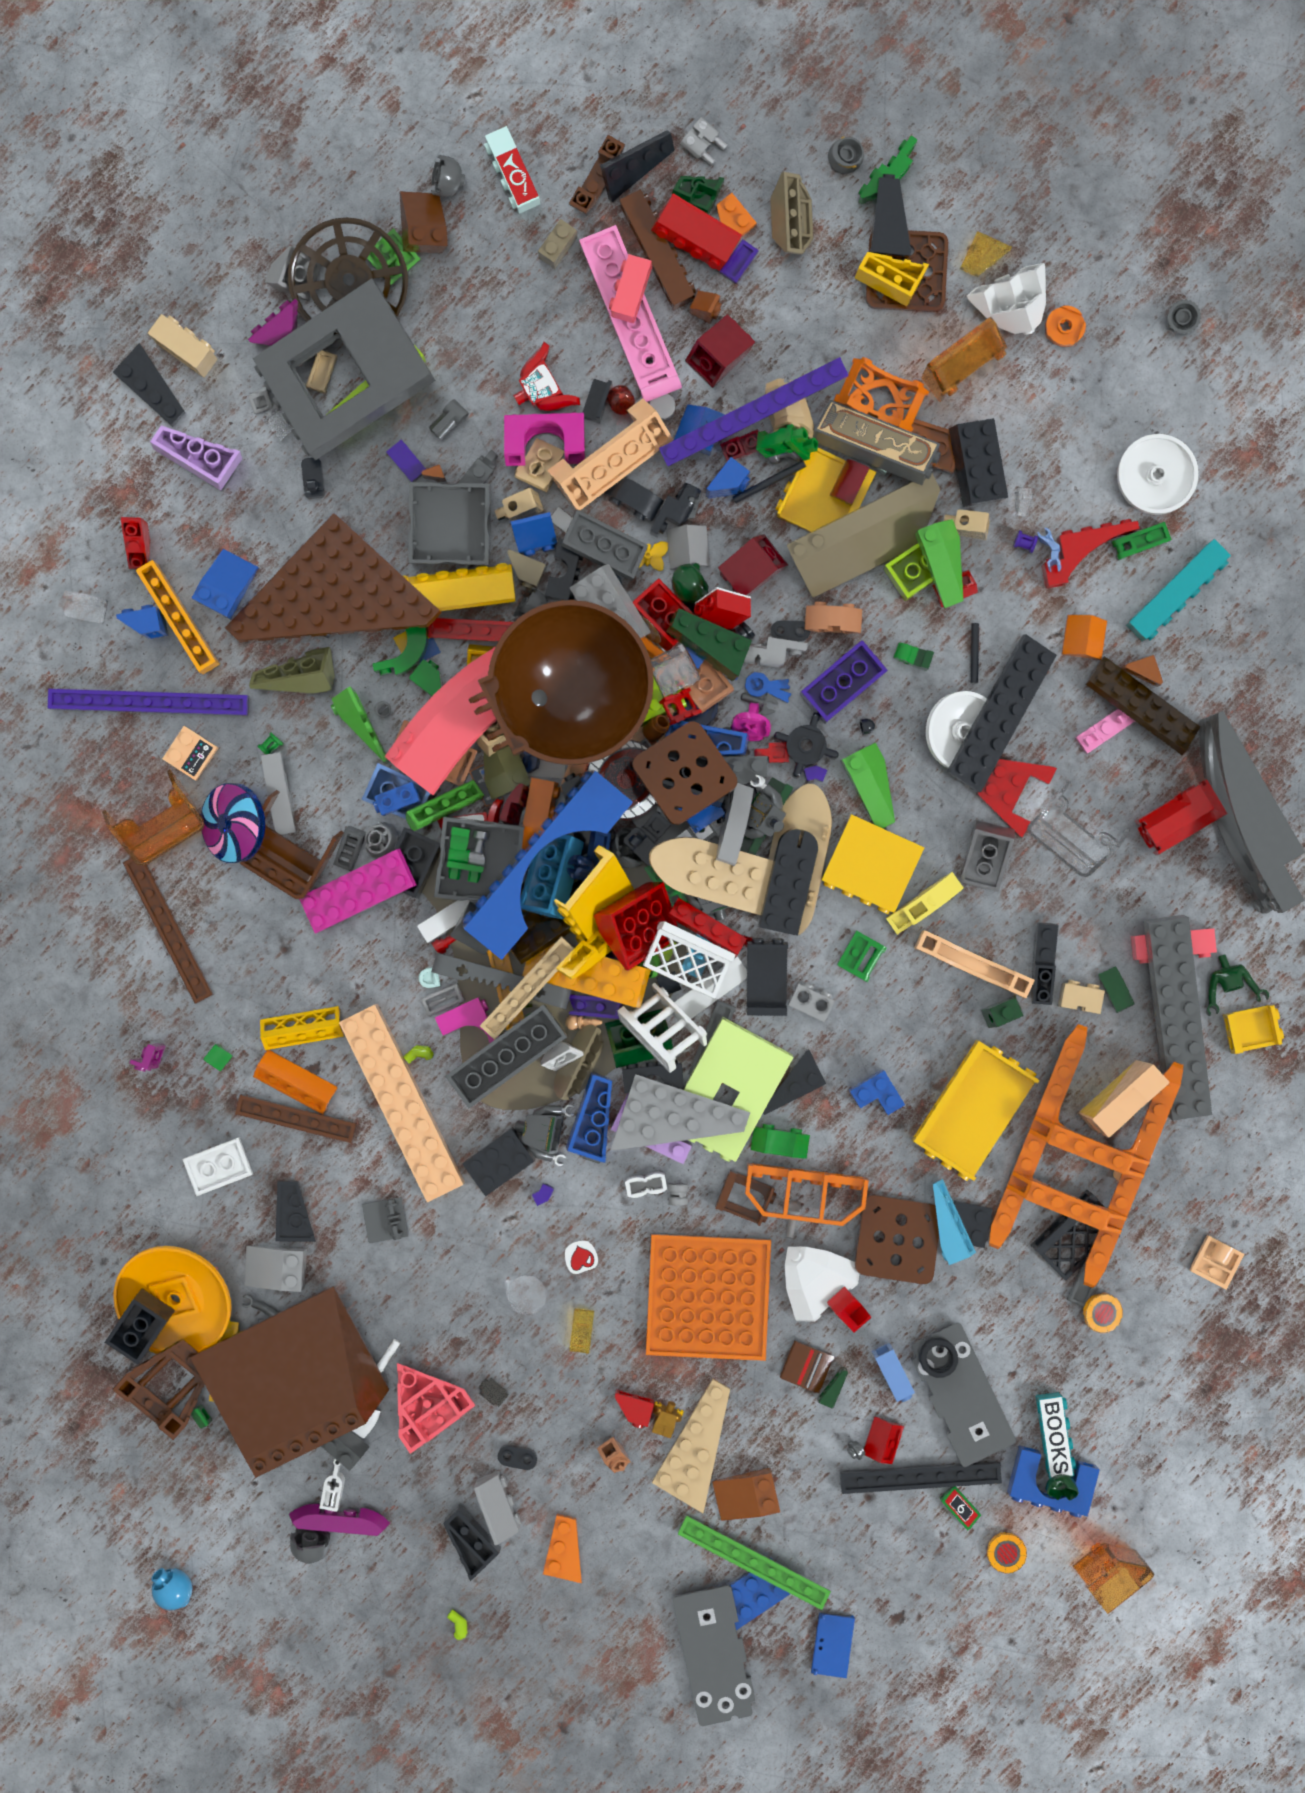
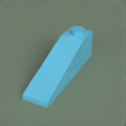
M943 1179L933 1184L942 1256L951 1265L971 1257L976 1251Z

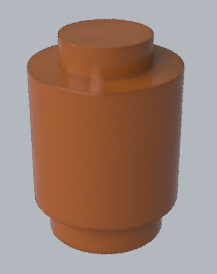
M664 715L653 717L643 726L642 732L644 737L652 742L659 740L669 730V719Z

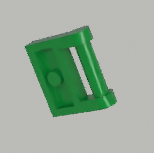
M856 930L837 966L868 983L871 978L869 975L881 954L887 950V947ZM871 946L874 947L875 951L863 972H860L857 969Z

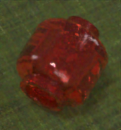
M617 385L609 391L607 400L612 411L618 415L628 414L627 410L635 404V398L631 390L627 386Z

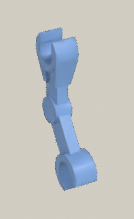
M1045 528L1047 535L1041 536L1038 532V539L1041 543L1049 546L1052 551L1051 559L1047 562L1048 570L1051 572V566L1057 565L1059 572L1061 570V562L1059 560L1060 545L1053 540L1051 531Z

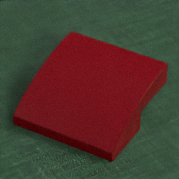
M519 783L511 792L499 817L501 822L519 825L522 810L526 809L529 793L527 786Z

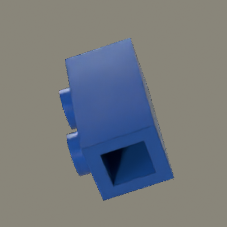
M410 782L374 796L376 801L373 802L377 813L386 816L417 804L421 800L415 784Z

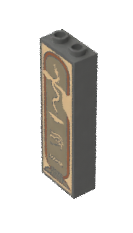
M833 400L828 402L813 433V438L818 440V444L920 485H923L925 479H930L933 472L932 465L933 463L937 464L941 456V452H939L940 443Z

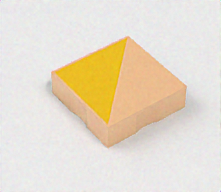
M1135 1060L1077 1114L1094 1132L1102 1133L1109 1138L1170 1082L1154 1064Z

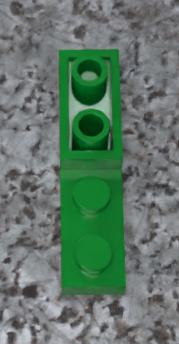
M912 135L908 140L904 139L898 148L899 154L896 157L893 155L887 166L882 163L879 169L874 168L869 176L870 182L868 185L863 184L858 192L860 195L858 203L864 204L876 199L878 178L883 177V174L895 175V179L901 180L911 168L913 160L909 158V155L915 148L918 139Z

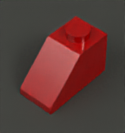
M616 1389L615 1399L628 1422H631V1425L637 1428L648 1427L654 1407V1400Z

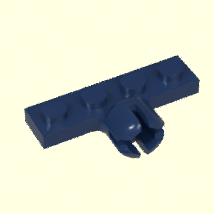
M591 831L587 856L573 855L567 863L574 866V869L567 868V873L571 878L584 882L600 862L594 852L598 845L609 851L611 833Z

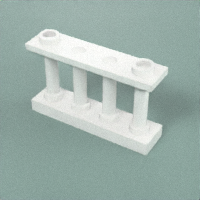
M653 983V996L645 1001L641 1008L628 1011L623 1006L617 1012L620 1022L671 1073L676 1069L675 1059L678 1054L697 1040L703 1046L707 1045V1033L702 1026H697L668 997L669 995L663 987ZM660 1001L666 1007V1009L646 1024H640L637 1017ZM671 1014L679 1020L659 1037H653L650 1034L651 1029ZM685 1027L691 1033L690 1036L672 1050H666L663 1047V1043Z

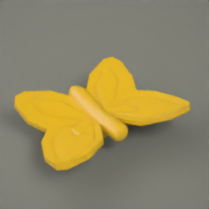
M658 542L652 548L651 544H647L648 547L639 568L644 564L648 567L650 564L654 569L662 571L664 569L662 557L668 551V542Z

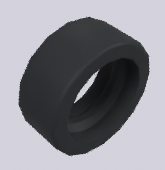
M932 1338L922 1345L919 1352V1361L922 1368L930 1376L944 1378L956 1370L958 1353L948 1340ZM935 1346H943L950 1353V1362L943 1369H934L928 1364L927 1354Z

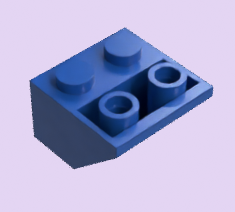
M153 605L141 606V610L136 611L134 609H124L121 611V614H116L118 620L148 639L169 636L164 615L160 609L153 607Z

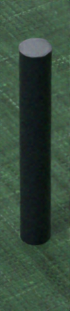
M971 623L970 683H978L979 623Z

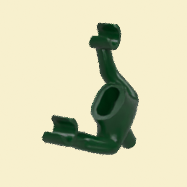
M1226 954L1218 957L1222 969L1213 972L1210 977L1208 988L1209 1006L1206 1009L1208 1016H1211L1210 1008L1215 1009L1216 1014L1219 1013V1006L1216 1004L1218 983L1222 986L1224 993L1243 988L1244 979L1246 984L1256 994L1255 998L1258 1002H1261L1259 994L1265 995L1266 1000H1268L1269 992L1258 987L1242 964L1230 966Z

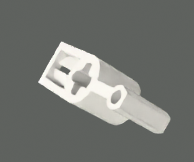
M334 1459V1471L327 1476L324 1482L320 1509L337 1512L341 1503L345 1477L340 1472L341 1463ZM333 1478L336 1479L337 1485H333Z

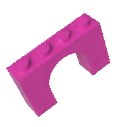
M584 413L504 415L505 466H525L526 444L533 436L541 433H551L562 439L564 442L565 461L568 464H579L585 460Z
M478 997L435 1017V1020L443 1036L463 1026H476L483 1030L480 1025L487 1019L488 1014L486 1011L489 1008L485 999L481 1000ZM484 1031L489 1039L490 1044L492 1041H494V1039L486 1031Z

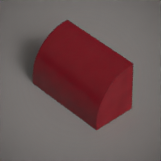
M847 459L830 496L851 506L870 467Z

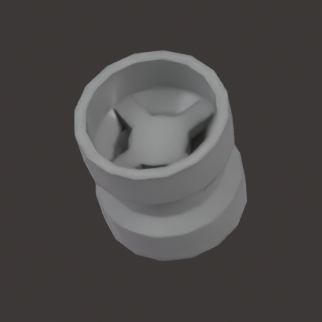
M668 1184V1191L670 1192L668 1205H688V1198L686 1197L688 1184Z

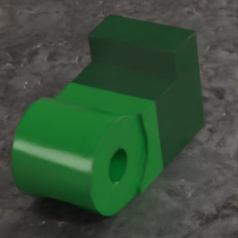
M898 643L893 658L906 665L927 671L934 652L905 643Z

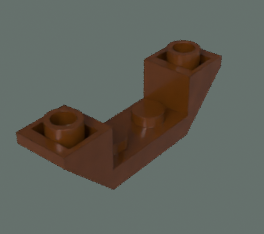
M607 135L598 151L597 161L582 187L578 186L569 202L570 206L584 214H587L595 206L606 188L600 165L622 154L625 147L624 143Z

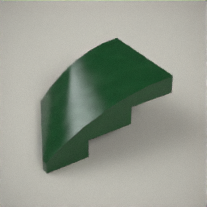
M681 176L673 188L672 194L674 193L705 213L710 214L725 178L719 177L718 180L705 179V176Z

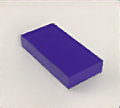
M742 239L720 270V274L736 284L759 250Z
M402 439L386 451L410 482H415L422 476L421 472L426 469Z

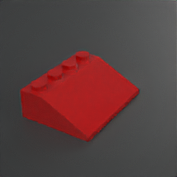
M646 882L594 914L599 933L625 970L632 969L646 959L658 931L659 922H667L678 927L677 922L668 917L672 906L664 882ZM661 935L659 945L663 949L670 943L667 937Z

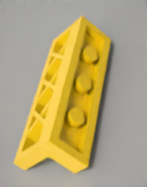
M339 1006L261 1019L260 1038L264 1049L270 1050L344 1037L343 1030L339 1024ZM335 1014V1019H324L327 1015ZM308 1018H315L312 1023H305ZM290 1021L296 1022L291 1027L285 1026ZM267 1025H276L273 1030L266 1031Z

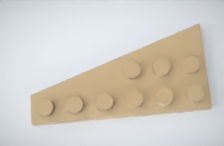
M712 1378L652 1480L654 1485L701 1513H704L730 1393L729 1387Z

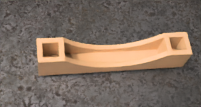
M925 930L921 931L914 947L918 951L1022 998H1027L1035 981Z

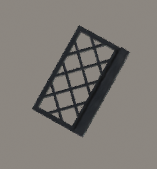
M1086 1190L1079 1197V1199L1105 1207L1089 1190ZM1061 1214L1031 1246L1066 1281L1086 1262L1091 1250L1089 1247L1093 1245L1089 1244V1234L1098 1233V1230H1089V1225L1085 1224V1230H1076V1223L1078 1221ZM1064 1234H1071V1244H1061V1238ZM1075 1234H1085V1244H1075ZM1085 1247L1084 1255L1081 1258H1074L1075 1248ZM1050 1248H1057V1258H1048L1045 1253ZM1061 1248H1071V1258H1061ZM1070 1261V1269L1064 1274L1060 1270L1061 1262Z

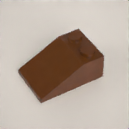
M400 191L403 252L442 253L447 248L448 243L447 226L440 196L432 195V193Z

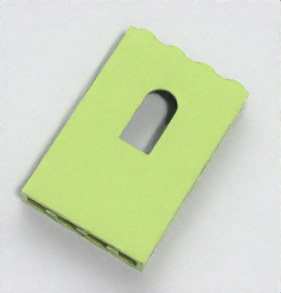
M722 1017L683 1090L713 1100L721 1084L724 1083L740 1092L732 1106L748 1111L750 1115L744 1132L697 1138L689 1141L693 1143L697 1141L703 1144L702 1147L707 1151H716L720 1153L722 1159L728 1162L731 1160L736 1162L789 1067L793 1054Z

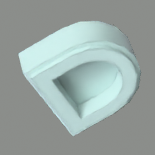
M426 968L419 974V982L425 988L441 986L439 974L431 972L432 968Z

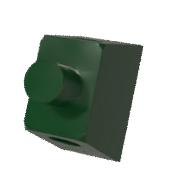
M1016 995L981 1009L988 1028L1000 1027L1024 1016Z

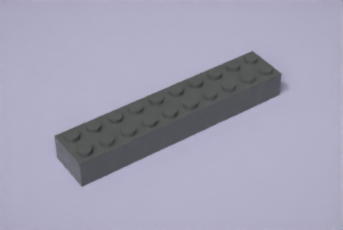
M1177 915L1143 920L1162 1074L1168 1070L1173 1062L1183 1065L1181 1085L1168 1117L1171 1120H1180L1212 1115L1189 917Z

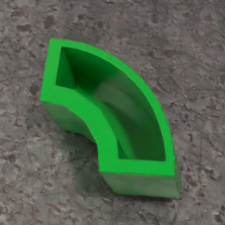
M764 1123L762 1127L755 1126L751 1150L766 1154L807 1159L810 1135L803 1134L802 1129L791 1128L790 1131L774 1129L775 1125Z

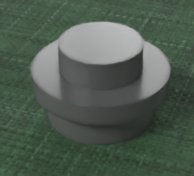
M857 1441L849 1442V1448L847 1449L849 1455L853 1459L861 1460L865 1454L864 1449Z

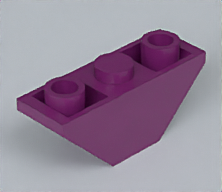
M296 299L291 303L288 300L279 307L281 310L279 313L275 314L272 312L264 319L267 323L263 326L258 324L250 331L252 335L248 338L249 342L272 346L296 330L298 301Z

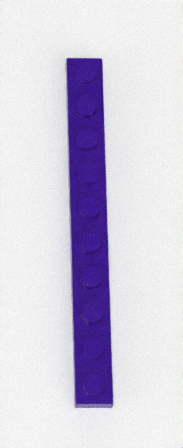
M839 357L660 447L659 450L669 467L848 377V372Z
M48 689V709L248 716L249 696Z

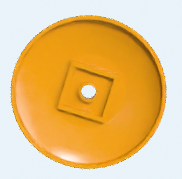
M157 1246L143 1250L133 1256L117 1276L113 1299L118 1319L121 1318L141 1288L175 1310L150 1347V1352L157 1354L182 1339L200 1352L216 1344L228 1327L232 1308L228 1287L220 1273L210 1262L190 1250L175 1246ZM171 1295H177L180 1298V1301H174L171 1298Z

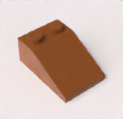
M771 1468L712 1481L721 1521L763 1517L780 1513Z

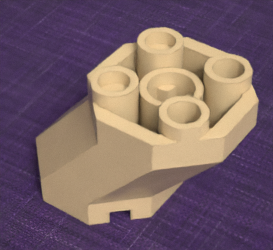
M781 378L766 384L765 394L787 383ZM806 398L769 416L773 433L780 428L787 429V425L793 424L797 429L804 427L808 432V439L813 438L814 423Z

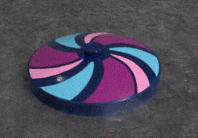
M225 783L215 787L206 797L201 811L200 824L202 836L209 851L217 859L226 863H241L252 858L259 850L265 834L264 811L255 793L243 784Z

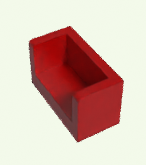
M843 1287L827 1301L835 1314L853 1333L871 1319V1315L846 1287Z

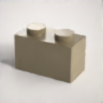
M560 219L539 248V259L556 269L578 238L577 230Z

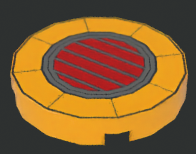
M1108 1293L1091 1296L1083 1309L1084 1321L1090 1329L1098 1333H1109L1115 1330L1123 1317V1308L1120 1301Z
M1001 1532L993 1536L989 1541L987 1558L991 1566L998 1572L1004 1574L1014 1573L1025 1564L1027 1548L1022 1539L1016 1534Z

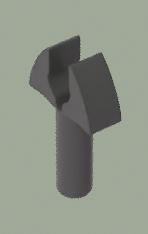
M746 693L741 695L742 701L759 703L762 709L761 715L776 712V710L768 709L764 704L772 702L778 705L777 700L769 693L763 699Z

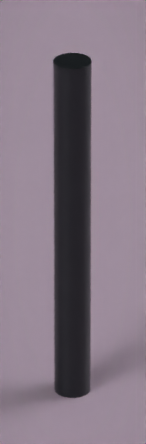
M804 460L733 496L734 502L737 504L807 467Z

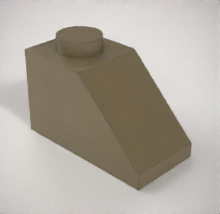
M509 549L507 553L518 580L522 583L521 586L527 589L532 587L538 589L547 568L546 564Z

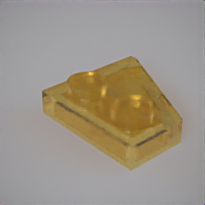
M977 231L960 269L979 277L986 269L993 266L1005 254H1008L1012 247Z

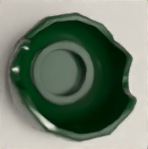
M1066 1474L1051 1477L1045 1487L1048 1496L1055 1497L1056 1500H1059L1061 1496H1065L1070 1501L1079 1494L1074 1479Z

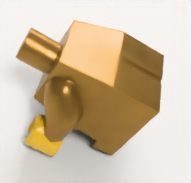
M657 1401L654 1402L653 1413L656 1417L653 1422L652 1433L671 1439L675 1422L682 1420L684 1411L674 1409L676 1404L672 1401H668L667 1406L662 1405L660 1402L657 1404Z

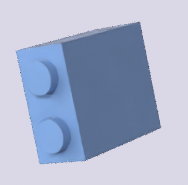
M887 1343L873 1350L872 1353L896 1401L901 1400V1402H905L911 1399L912 1394L915 1392L891 1344Z

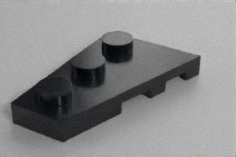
M277 1180L275 1241L316 1242L298 1181Z

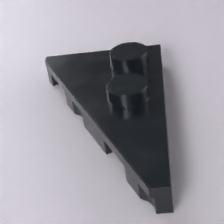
M809 1049L805 1051L804 1055L772 1096L763 1112L764 1115L826 1084Z

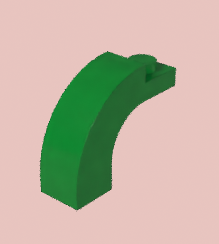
M409 627V629H406L407 645L405 650L396 658L372 663L374 672L380 673V675H387L392 673L391 670H394L395 675L399 677L412 671L422 661L427 651V627Z

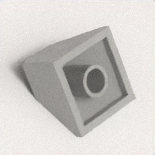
M289 246L271 264L265 280L266 284L289 295L288 267L295 249L292 246ZM302 252L298 256L295 267V285L307 283V269L311 258ZM317 262L313 271V282L316 281L321 265ZM309 291L297 293L298 298L309 301Z

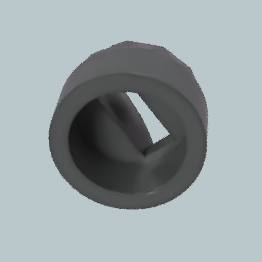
M385 701L378 702L375 706V712L379 717H387L391 713V706ZM384 705H386L387 708L384 709L381 713H379L378 710H380Z

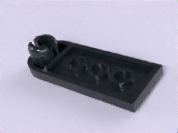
M795 828L784 832L779 838L758 924L759 928L798 936L818 853L817 840L811 833ZM800 834H801V835H802L801 844H800L799 847H797L798 840H799V836H800Z

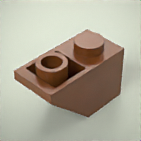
M698 291L690 306L689 313L711 324L713 319L717 320L721 312L722 303H720V295Z

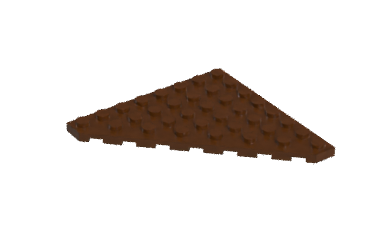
M333 513L228 623L225 629L241 643L248 642V640L266 641L274 640V638L290 639L310 635L312 637L327 636L334 633L340 635L359 631L377 632L384 629L426 628L442 612Z

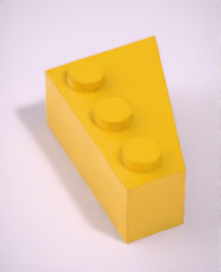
M867 252L857 270L855 279L907 307L929 264H917L907 259L902 261L892 259L891 256Z

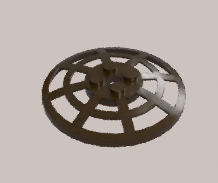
M334 218L313 227L298 242L288 267V285L292 301L294 299L298 301V313L307 322L312 318L304 310L297 293L309 291L314 303L321 311H324L371 278H385L383 295L387 299L391 283L390 276L402 274V292L396 307L389 303L395 315L398 316L408 292V272L398 245L381 228L371 222L358 218ZM341 224H356L369 228L374 232L369 241L358 237L344 236ZM333 226L336 238L325 242L317 251L305 245L317 232ZM380 237H383L392 247L400 266L388 267L384 256L375 247ZM345 242L364 246L359 257L348 255ZM337 244L339 257L330 262L321 255L329 247ZM302 252L311 258L307 269V283L295 285V267L298 256ZM371 252L379 259L383 269L371 271L365 262ZM317 262L326 268L325 280L313 282V271ZM350 273L354 276L355 281L352 285L344 283L343 277L345 274ZM327 288L329 294L333 297L327 307L320 301L315 290Z

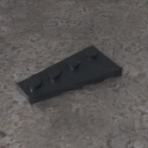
M139 343L113 373L173 427L186 412Z

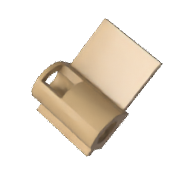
M536 438L525 456V466L517 467L515 478L548 492L554 480L547 470L562 459L564 450Z

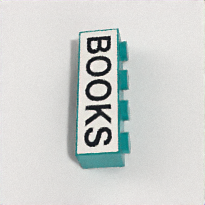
M1059 1392L1035 1395L1047 1476L1049 1478L1059 1474L1074 1476L1073 1470L1076 1469L1074 1457H1071L1070 1452L1073 1449L1072 1438L1068 1437L1067 1431L1070 1429V1421L1068 1417H1065V1410H1067L1066 1398H1063Z

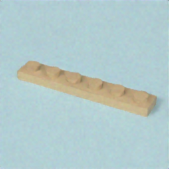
M561 937L480 1027L495 1040L558 971L556 967L569 955L574 947Z

